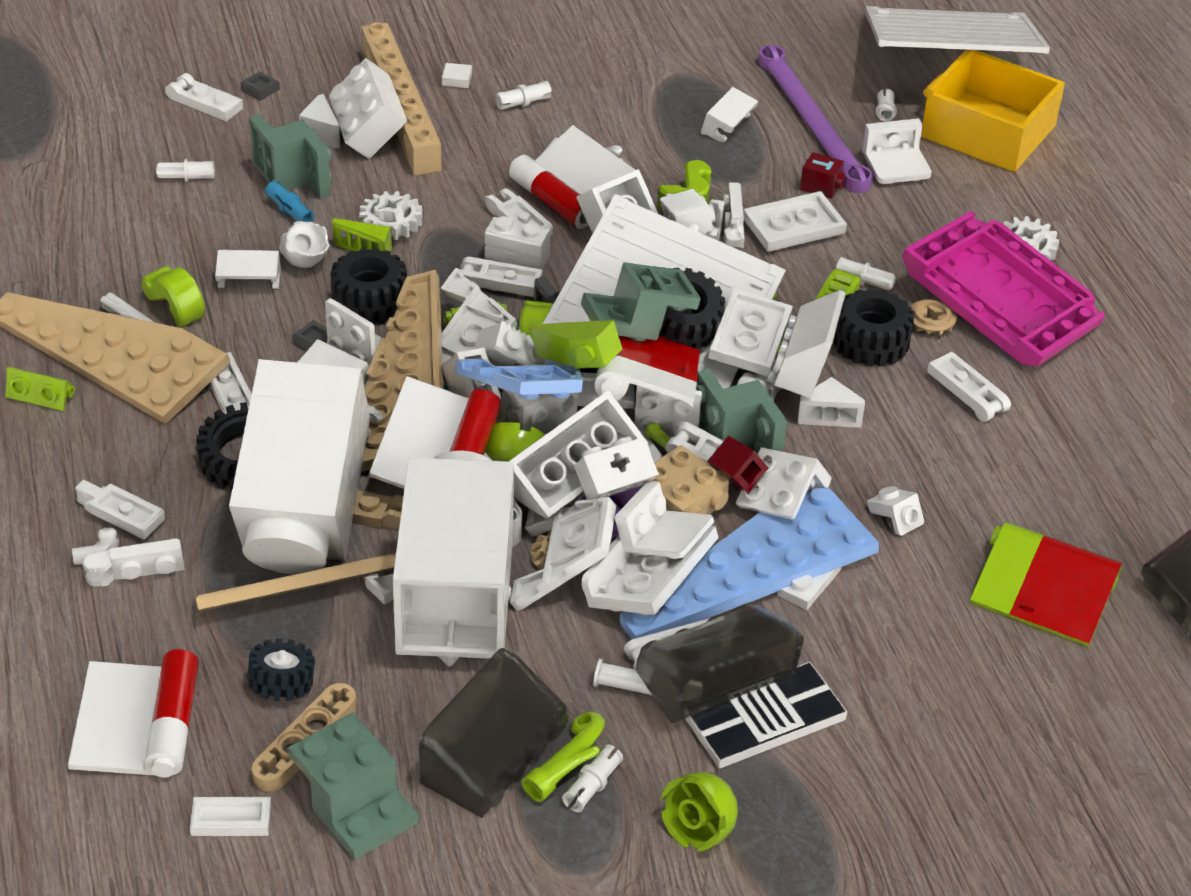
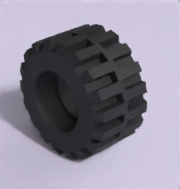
M366 248L359 249V251H350L346 256L342 255L339 257L338 262H334L330 272L332 299L372 324L376 322L384 323L387 319L394 317L398 308L396 301L407 277L406 264L404 261H400L399 256L391 255V252L387 250L380 251L377 248L366 250Z
M685 268L684 274L701 298L698 309H689L694 314H684L667 306L659 336L700 350L701 346L707 347L711 339L714 340L724 315L726 302L725 297L721 296L723 291L720 286H714L715 280L711 277L707 279L704 277L705 273L701 271L695 273L692 272V268Z
M857 290L855 294H847L843 301L833 338L838 352H843L845 358L853 359V362L858 364L864 363L866 366H886V363H896L909 350L914 323L913 309L908 306L906 300L899 299L898 295L887 293L885 290Z

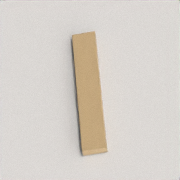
M396 553L198 595L194 600L196 612L393 570Z

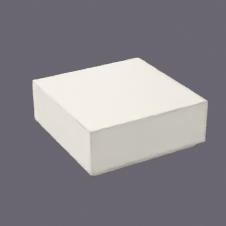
M446 63L442 75V86L469 88L472 77V65Z

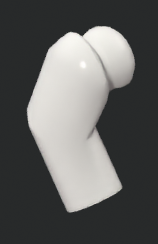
M103 528L98 532L99 541L93 546L72 548L74 565L82 564L83 559L88 554L117 548L119 546V539L116 538V530L114 528Z

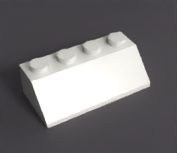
M839 290L800 306L797 317L794 315L790 316L772 371L778 374L775 386L811 398L833 342L846 292Z
M608 390L509 461L514 462V497L517 501L547 519L584 492L574 465L583 457L582 453L597 446H601L602 450L613 447V442L630 436L633 441L644 436Z

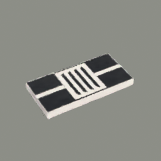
M811 662L684 708L685 720L718 769L846 720L847 716L846 709Z

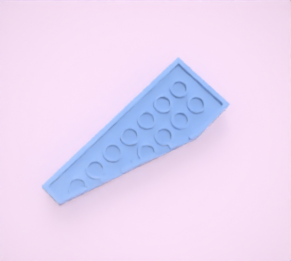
M829 487L827 489L816 488L806 492L795 519L791 520L759 512L711 547L655 615L622 612L620 614V625L632 640L705 620L789 587L794 579L806 575L814 578L879 553V542Z

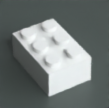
M367 58L359 65L353 67L350 74L340 84H337L329 95L345 143L368 159L407 122L390 75Z

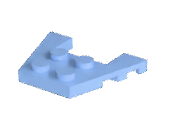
M458 359L455 365V373L519 394V397L524 399H537L539 394H550L552 397L567 398L570 396V393L582 392L583 379L580 370L546 359V365L496 367L485 359Z

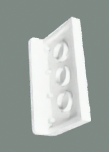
M710 526L683 558L678 559L624 552L620 536L618 535L610 544L608 556L593 564L582 577V589L585 593L588 607L607 609L614 612L624 611L640 613L642 615H655L718 539L716 526Z

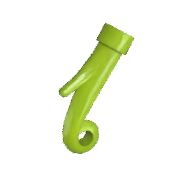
M584 712L574 718L570 730L576 736L543 765L535 767L521 780L522 787L529 797L537 802H543L555 791V785L566 774L580 764L600 754L598 746L592 747L603 732L605 724L604 718L599 713Z

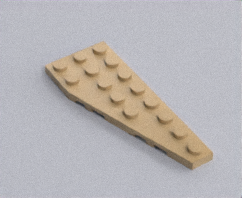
M436 269L406 277L396 301L398 307L394 317L389 318L386 325L388 329L386 337L380 339L366 373L368 376L365 385L367 404L378 409L383 419L379 424L369 423L371 432L366 439L361 472L370 470L406 376L443 389L440 281Z
M9 292L0 298V327L165 425L230 363L227 353L183 328Z

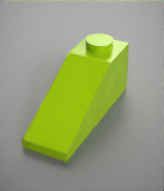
M614 320L531 324L529 326L537 356L574 368L606 367L622 350Z

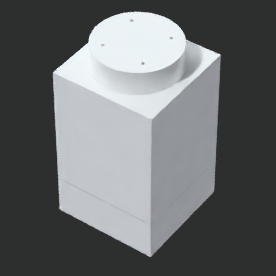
M258 360L229 504L243 547V554L252 563L279 573L300 574L323 569L326 565V560L346 561L370 422L361 368Z
M451 451L435 458L408 457L393 573L396 655L504 659L513 543L514 462L492 461L481 454L470 451Z

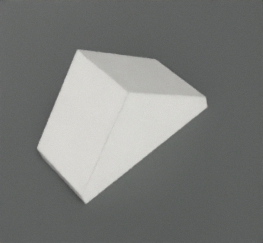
M324 94L318 95L299 115V120L303 119L311 129H314L323 144H327L328 147L335 149L340 148L339 123Z
M830 377L815 387L811 398L800 397L798 424L861 428L865 400L833 377Z

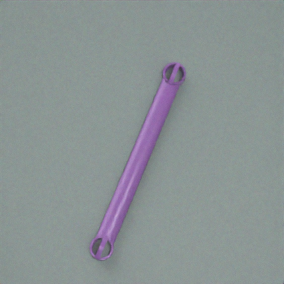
M766 45L760 48L759 66L771 72L828 155L844 161L843 173H846L844 187L855 193L868 191L872 183V171L860 165L785 61V50L775 45Z

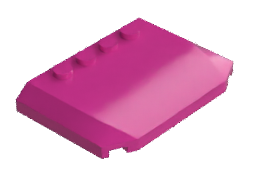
M971 211L905 248L902 260L912 278L1022 365L1039 366L1101 325L1106 316L1103 311L1100 313L1097 311L1093 304L1095 297L1090 290L1001 222L993 219L989 223L974 218L976 213Z

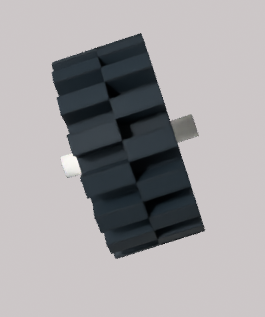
M282 638L276 639V643L273 644L270 639L264 641V646L258 643L255 645V649H251L249 653L247 675L249 688L253 687L252 692L256 695L262 692L261 697L264 699L274 696L273 701L279 702L280 697H285L286 701H292L293 695L299 699L303 697L304 692L308 694L311 686H313L315 657L312 656L311 649L305 650V645L302 643L295 646V640L288 639L287 643H282Z

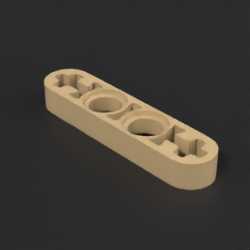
M336 683L326 688L255 759L252 764V777L257 789L263 792L277 791L300 770L289 757V753H286L283 749L287 745L295 744L319 731L307 727L308 723L314 720H322L328 726L352 712L355 713L357 701L354 688L345 683Z

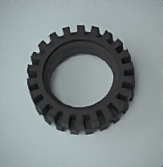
M247 402L240 403V410H235L233 404L226 406L227 414H224L220 409L214 412L215 419L208 416L204 420L205 426L201 425L199 427V435L196 436L199 466L201 467L202 474L207 475V480L210 483L216 481L218 488L224 489L229 484V492H232L238 461L226 458L220 453L219 449L225 441L244 434L249 410Z

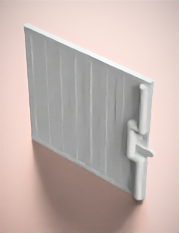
M866 6L865 8L866 16L879 47L895 46L1049 54L1050 46L1025 13L892 9Z
M615 194L543 324L590 321L581 305L583 294L592 293L614 296L623 262L665 268L679 267L682 271H685V268H692V272L695 273L701 271L705 273L704 277L707 279L711 277L716 281L715 287L720 286L722 289L721 296L725 297V309L733 288L772 299L786 270L698 232V224L693 223L688 228ZM685 308V310L679 311L684 314H694L687 308ZM711 339L707 347L701 346L698 371L710 369L722 388H728L739 368L708 358L713 342Z

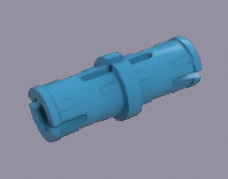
M272 181L267 185L265 189L266 196L279 205L282 213L290 215L296 221L312 222L314 220V212L301 202L300 197L296 193L289 192L279 181Z

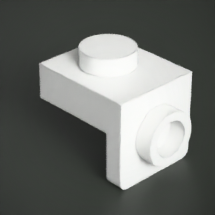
M896 486L881 489L878 492L879 495L867 501L870 513L891 517L896 535L902 536L924 524L918 494L915 492L900 490Z

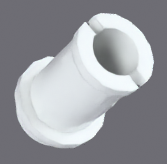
M882 89L877 94L876 116L880 120L888 122L897 114V107L894 104L895 94L892 90L886 89V96H884Z

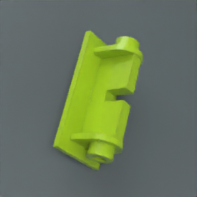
M7 367L6 398L65 411L66 398H72L75 393V386L71 385L69 381Z

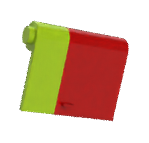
M1006 521L1002 527L997 525L990 540L993 548L970 598V603L1089 647L1109 596L1115 590L1123 563Z

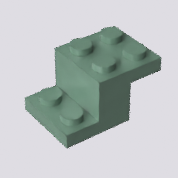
M260 114L249 117L253 164L268 183L279 181L287 190L308 184L320 199L331 196L330 184L333 182L332 174L329 170L331 152L328 145L323 144L318 138L314 129H311L303 119L273 128L270 123L267 124Z
M623 262L614 296L584 293L581 305L590 321L614 320L618 336L629 337L635 341H645V339H658L667 306L678 311H683L685 308L697 310L701 298L680 269Z
M710 369L698 371L696 390L702 392L700 429L723 441L729 435L755 451L757 455L761 447L783 452L787 420L759 380L723 389Z
M353 712L288 747L289 757L310 781L313 811L354 860L419 823L418 813L397 790L395 759Z

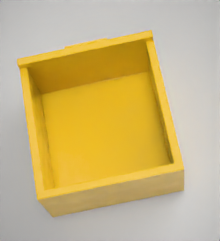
M965 50L943 74H939L923 90V94L927 99L921 137L1016 172L1056 126L1065 82L978 50Z

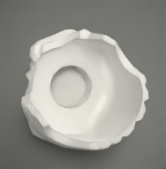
M296 221L288 229L287 233L282 234L279 250L291 265L300 268H311L325 257L330 246L327 230L324 226H319V224H314L313 222Z

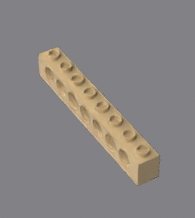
M372 23L371 25L361 26L364 58H367L390 75L406 116L407 122L396 134L414 176L442 171L441 142L388 23Z

